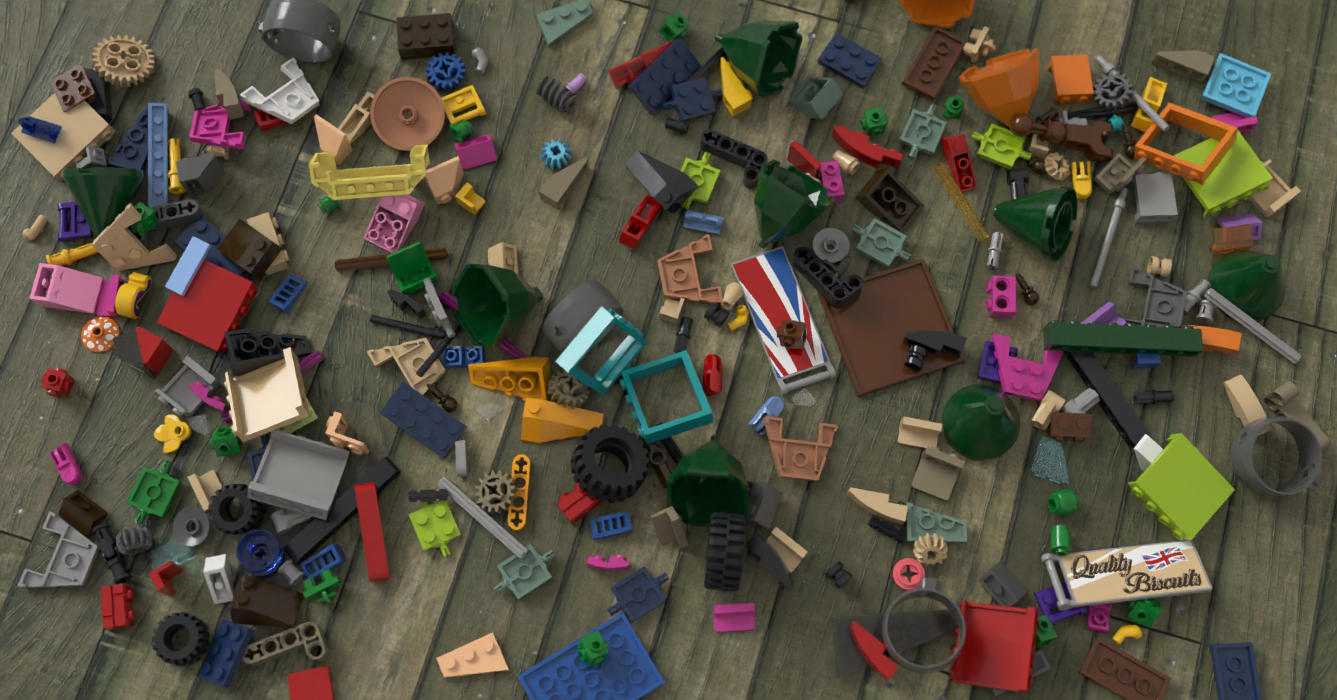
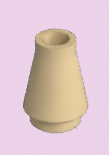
M840 150L836 151L833 155V159L835 161L838 160L839 166L846 174L853 175L858 171L860 163L857 158Z
M735 282L726 286L721 303L724 309L730 310L743 296V287Z

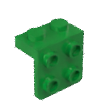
M416 242L386 257L396 281L405 295L426 287L423 281L427 278H431L432 283L439 281L421 242Z

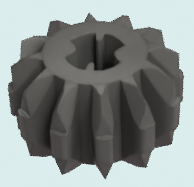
M146 527L125 529L116 536V545L119 552L124 555L138 554L151 548L152 534H150V530Z

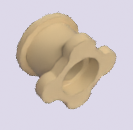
M207 145V153H214L216 157H224L225 160H229V147Z

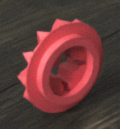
M905 558L895 565L892 576L894 577L895 584L900 586L901 589L912 590L921 586V580L925 578V571L917 560ZM907 566L910 573L917 574L910 578V583L908 578L902 575L906 573Z

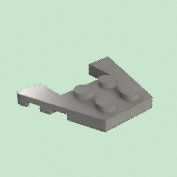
M49 511L42 529L60 534L59 542L46 573L41 574L25 569L18 586L22 588L85 586L100 549L95 543L55 513Z

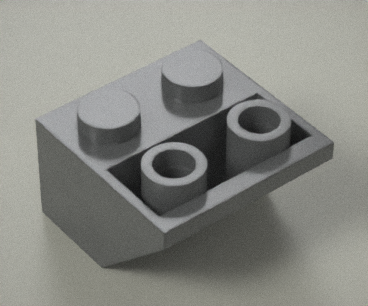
M204 153L198 157H187L181 161H176L179 182L190 197L209 193L224 173V169L214 153Z
M747 481L749 491L746 524L769 530L783 493L770 484Z

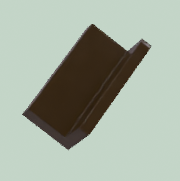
M79 490L63 498L59 511L61 518L86 537L91 536L94 525L104 520L108 512Z

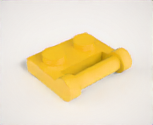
M473 85L441 98L445 114L453 126L461 123V120L468 121L479 115L481 117L486 115ZM476 105L477 109L454 118L453 114Z

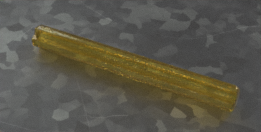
M944 163L937 164L934 170L979 242H984L989 237L988 233Z

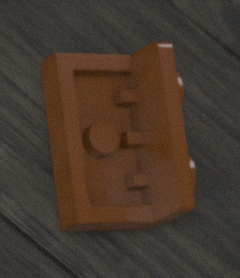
M1051 412V429L1048 430V434L1052 435L1053 439L1065 440V436L1073 437V440L1084 441L1085 437L1091 438L1093 414Z

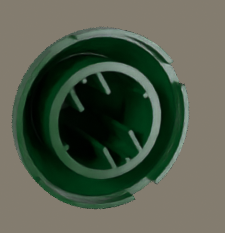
M112 167L63 169V179L95 239L107 226H110L115 221V218L125 210L128 204H132L143 180V170L136 172V169Z
M1061 186L1001 202L998 206H995L993 215L996 221L1047 261L1057 262L1066 252L1073 235L1070 227L1072 220L1076 221L1077 194L1074 188Z
M1251 250L1232 251L1222 256L1212 266L1207 281L1211 284L1212 289L1256 322L1262 321L1275 313L1284 300L1285 283L1281 263L1274 255ZM1218 308V310H1219L1221 313H1223L1225 316H1227V317L1233 319V318L1230 317L1228 314H1226L1224 311H1222L1220 308Z
M973 384L963 387L950 397L943 409L941 423H943L944 436L950 446L966 458L977 461L996 459L1005 454L1014 445L1019 435L1020 417L1014 402L1003 391L993 386Z

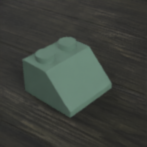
M809 76L788 102L809 118L822 120L827 116L830 109L838 103L843 92L833 78Z

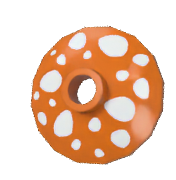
M105 316L89 320L81 333L84 346L90 351L97 353L106 352L113 348L120 336L117 323ZM98 330H101L100 334L95 335Z

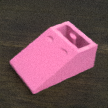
M408 194L381 196L364 239L391 253L400 250L417 223L425 203Z
M39 263L29 299L40 307L94 314L104 278L59 265Z

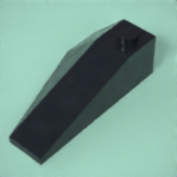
M638 150L625 163L649 193L665 210L671 213H675L699 187L686 173Z
M249 329L224 332L227 358L232 377L246 374L284 359L283 350L291 347L298 358L311 354L307 336L285 333L276 335L269 334L267 331L258 333L251 332Z

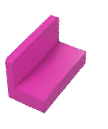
M1234 112L1212 117L1237 127L1240 133L1252 131L1258 124L1256 116L1246 118Z
M490 134L464 141L461 144H454L462 170L497 160Z
M111 275V280H103L96 311L98 317L120 318V315L116 312L115 300L119 288L125 284V281L119 275Z
M755 604L714 605L715 632L754 630Z

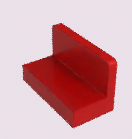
M169 561L148 574L157 591L170 597L177 593L170 579L184 570L178 564Z

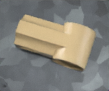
M1048 389L1030 422L1038 429L1045 430L1051 422V412H1058L1063 406L1065 399Z

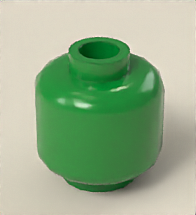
M1070 489L1054 491L1048 499L1050 511L1057 516L1075 513L1079 504L1078 496Z

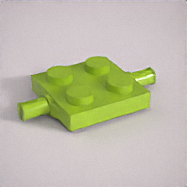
M991 124L989 130L984 135L974 131L971 139L981 142L977 157L1005 168L1012 169L1019 157L1029 161L1032 157L1031 153L1022 150L1026 136L1017 137L1010 130L995 124Z
M704 152L701 161L686 158L681 171L686 173L699 187L682 204L681 207L683 209L686 206V210H688L692 200L707 205L721 171L708 164L712 156L710 153L707 155V152Z
M447 501L431 504L429 502H421L422 508L408 515L423 551L440 548L443 558L447 557L446 552L448 557L452 554L447 544L451 540L461 537V534Z

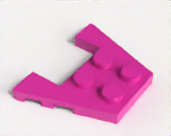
M241 101L243 111L251 110L252 105ZM218 104L194 112L189 135L191 142L244 149L246 136L244 132L228 133L231 119H229L225 108L218 106Z
M995 333L991 335L992 343L994 342L996 350L994 351L995 359L998 360L999 364L998 372L1003 393L1038 402L1041 401L1064 351L1044 350L1043 364L1009 356L1010 337Z

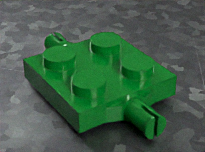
M164 460L160 470H151L143 467L126 501L127 504L136 507L140 511L134 522L143 525L147 514L165 518L182 483L167 474L173 464L172 462Z

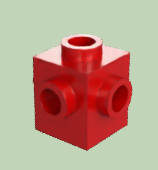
M48 368L47 372L42 376L41 387L47 391L46 394L54 397L60 395L68 398L75 379L67 374L68 371L56 368V370Z

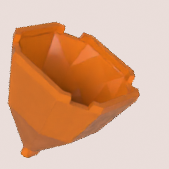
M900 0L899 5L902 9L905 8L914 23L950 28L955 25L956 21L963 17L966 19L971 16L975 0Z
M1023 49L986 61L985 67L978 69L975 65L967 69L959 76V80L980 109L1010 128L1009 125L1014 116L1018 114L1028 115L1039 87V49H1032L1031 53L1029 49Z

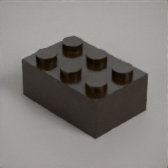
M451 13L396 17L398 51L401 60L439 57V53L445 56L446 52L449 53V56L455 54L454 27Z

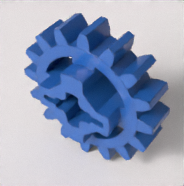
M446 52L445 56L439 53L438 58L432 57L433 62L428 61L429 67H426L427 79L430 80L431 86H436L437 90L440 87H443V91H446L447 87L453 90L454 85L459 87V81L464 82L463 76H466L465 65L460 57L456 59V54L449 56V53Z

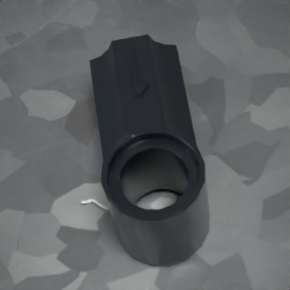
M1027 168L1007 170V184L1010 185L1011 200L1028 195L1029 171Z

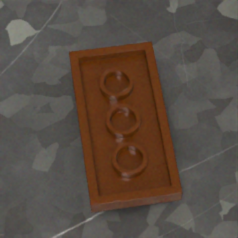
M935 25L904 77L902 85L934 100L967 41Z
M1099 637L1094 639L1078 672L1125 700H1161L1171 680L1167 675Z

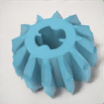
M552 138L551 144L545 142V147L541 148V160L544 161L546 167L550 165L552 170L555 167L561 170V165L567 167V161L572 159L570 155L572 151L568 148V143H562L561 139L555 142Z

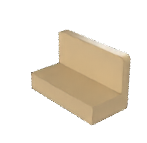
M501 242L489 248L488 265L510 269L518 274L516 245Z
M903 417L900 422L897 443L923 449L931 446L937 447L938 435L941 432L942 424Z
M214 470L200 477L195 473L188 477L204 512L207 514L211 512V509L208 508V505L213 502L210 500L211 497L216 496L215 492L223 487Z
M775 527L767 539L769 544L782 558L790 573L794 571L807 554L804 548L777 527Z

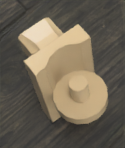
M984 26L983 30L973 29L970 40L976 42L975 45L967 42L963 48V54L971 57V62L977 63L981 53L983 56H987V54H993L996 49L993 44L994 40L989 39L987 34L989 31L988 27Z

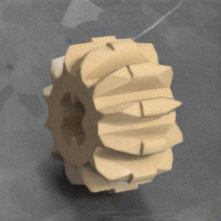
M926 533L925 537L919 535V541L914 543L913 552L919 563H924L925 566L932 564L935 567L937 562L942 564L943 559L947 558L948 546L942 536L938 537L936 533L930 536Z

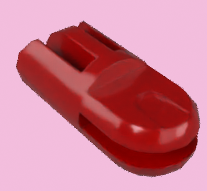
M714 354L707 355L704 360L703 391L707 397L722 392V361L718 355Z

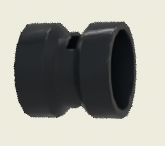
M713 302L704 314V318L708 321L712 320L720 328L727 320L730 312L726 309L722 310L717 303Z
M912 345L904 365L911 370L921 371L924 366L923 360L927 358L928 351L920 346Z
M840 561L825 573L829 579H833L834 585L838 589L853 577L849 571L843 569L844 565Z

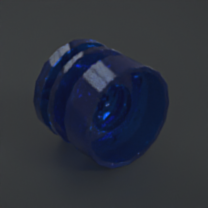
M262 529L252 530L246 533L238 542L236 548L237 559L242 567L253 577L270 578L277 574L278 569L284 564L285 551L277 538L269 531ZM263 553H265L267 556H264L263 559L260 560L259 557H262Z

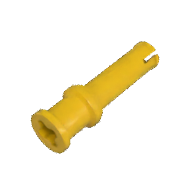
M175 138L168 140L170 171L168 172L170 187L168 189L171 194H183L186 190L179 182L176 161H181L180 140L176 139L175 143Z
M89 243L71 250L63 249L62 252L54 255L48 254L46 259L48 264L59 266L67 264L69 266L72 265L73 261L99 252L93 246V243Z

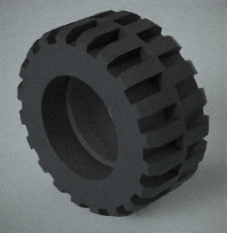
M603 424L599 428L594 427L590 429L579 441L571 458V472L575 474L573 477L575 483H579L581 491L589 493L587 496L590 498L596 497L599 502L603 503L605 500H608V503H616L617 499L619 502H623L627 498H631L638 491L647 477L650 466V459L647 458L649 456L648 449H644V442L641 439L638 440L636 438L638 435L634 432H628V428H618V425L611 424L608 427L607 424ZM599 452L614 454L623 462L626 474L611 475L606 473L598 466L594 454Z
M723 512L711 514L704 587L707 589L729 592L739 590L746 531V517L742 514Z

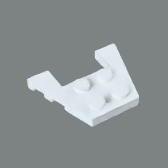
M291 58L281 65V71L291 79L288 83L268 97H264L251 86L240 94V100L290 124H293L317 107L319 99L310 84L305 80L304 74L298 68L296 60Z

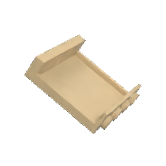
M54 93L11 134L55 178L63 182V169L76 168V164L87 157V146L99 148L104 142L112 138L116 130L85 100L68 111L63 112Z
M291 347L283 350L284 359L236 378H232L228 372L225 373L226 381H224V385L228 391L226 398L231 407L229 415L233 421L231 428L233 434L239 436L243 442L310 416L299 360Z

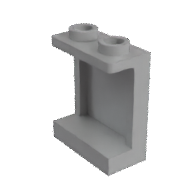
M1142 172L1134 175L1130 185H1134L1138 211L1134 216L1135 223L1172 222L1178 215L1172 174H1165L1164 172L1147 174Z
M186 356L182 360L185 364L182 369L162 390L158 388L156 392L160 395L158 399L166 406L169 403L174 406L172 410L180 417L185 415L187 418H190L204 403L189 388L190 383L195 384L198 381L206 384V388L210 389L207 397L221 383L189 356Z

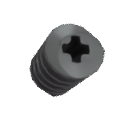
M545 76L537 86V95L542 96L544 100H548V103L553 104L554 108H559L561 113L569 111L575 104L578 96L574 95L571 98V90L565 93L567 89L565 86L559 89L561 86L560 82L554 85L555 79L552 78L548 81L549 76Z

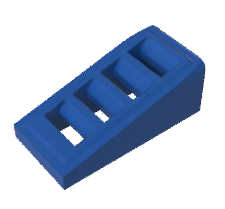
M291 273L268 302L271 306L288 314L308 282ZM293 280L299 283L300 285L297 287L291 284V282ZM288 287H291V288H293L295 291H294V292H291V291L288 290L287 288H288ZM284 293H287V294H289V295H291V296L288 298V297L284 296L283 294H284ZM280 299H283V300H285L286 302H285V303H282V302H280L279 300H280Z
M628 511L590 520L593 540L632 532ZM622 518L625 524L623 528H621L620 519ZM612 520H616L617 529L613 530ZM608 521L610 531L606 532L604 522ZM596 523H600L602 533L598 534Z
M331 544L300 563L307 579L312 577L315 579L321 576V572L329 568L332 570L345 563L347 558L339 544ZM327 555V557H328V559H329V561H330V564L327 563V561H326V559H325L324 556ZM318 559L320 560V562H321V564H322V566H323L322 569L320 568V566H319V564H318V562H317ZM309 564H313L316 570L315 573H313Z

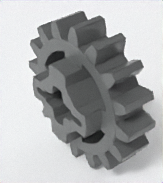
M1119 71L1115 75L1109 72L1107 77L1103 74V79H1097V85H1093V98L1096 104L1099 103L1100 108L1106 106L1107 110L1111 107L1117 110V106L1120 105L1123 108V103H1129V97H1133L1134 87L1131 79H1127L1125 73L1120 76Z

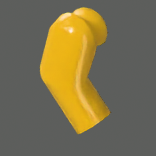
M739 305L736 318L727 323L730 331L747 323L749 311L745 305Z
M1125 625L1120 627L1111 640L1120 646L1126 637L1140 639L1142 631L1137 625Z

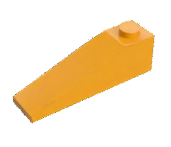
M527 357L470 364L468 366L471 384L490 390H500L505 392V395H515L521 397L524 401H526V398L548 401L549 388L547 385L551 378L549 358Z
M526 398L522 418L521 441L541 444L547 443V441L582 437L594 427L599 428L603 424L604 414L576 407L572 409L570 406L564 408L563 404L557 405L555 402Z

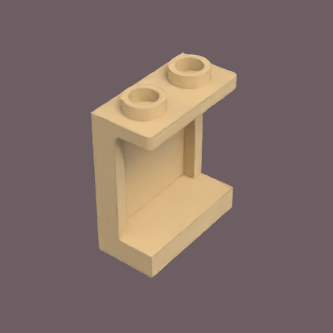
M1270 159L1265 163L1261 161L1273 177L1269 184L1270 187L1262 193L1259 191L1254 193L1249 198L1267 219L1301 192L1297 186L1290 189L1269 167L1272 163Z

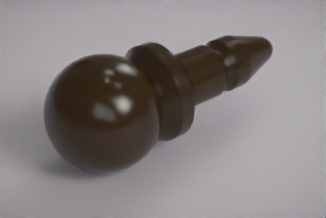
M1123 124V134L1126 141L1123 144L1125 146L1124 153L1128 158H1135L1136 140L1132 141L1129 127L1127 124Z
M1036 156L1034 158L1031 157L1030 161L1024 159L1029 164L1028 167L1032 168L1036 174H1043L1046 171V162L1044 160H1038Z
M1016 273V280L1023 290L1021 294L1024 295L1025 302L1029 305H1035L1039 301V294L1033 290V286L1029 287L1024 277Z
M427 384L429 391L437 399H440L438 403L442 404L446 412H453L457 409L458 403L455 398L449 397L448 393L444 395L436 386Z

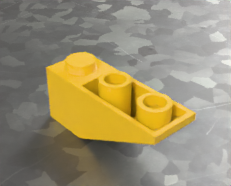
M722 57L720 60L723 104L731 116L734 117L751 107L753 97L751 92L744 88L742 80L733 72L730 62H726L724 57Z

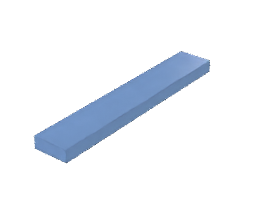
M148 103V205L154 207L168 204V103Z

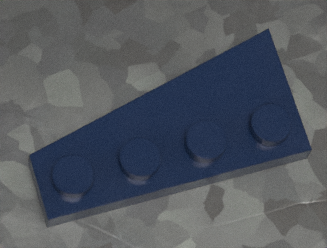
M148 105L137 118L135 126L125 134L126 138L123 142L116 146L111 158L108 157L106 160L108 166L136 169V172L139 170L144 171L148 161Z

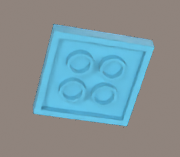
M1220 53L1201 99L1243 117H1254L1271 73Z

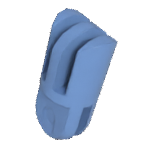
M778 396L768 398L748 423L750 427L753 426L754 431H759L758 434L761 437L766 433L764 417H778L784 409L783 400Z

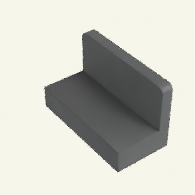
M998 562L978 579L1000 606L1011 607L1027 593L1001 562Z

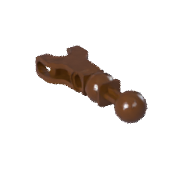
M1018 114L1010 122V131L1017 137H1025L1033 133L1040 135L1041 142L1046 140L1051 144L1059 143L1061 146L1080 150L1090 161L1106 163L1113 159V150L1106 147L1101 141V138H1106L1113 133V125L1110 123L1097 121L1090 127L1069 123L1064 125L1059 121L1051 122L1048 119L1043 124L1034 123L1026 114Z

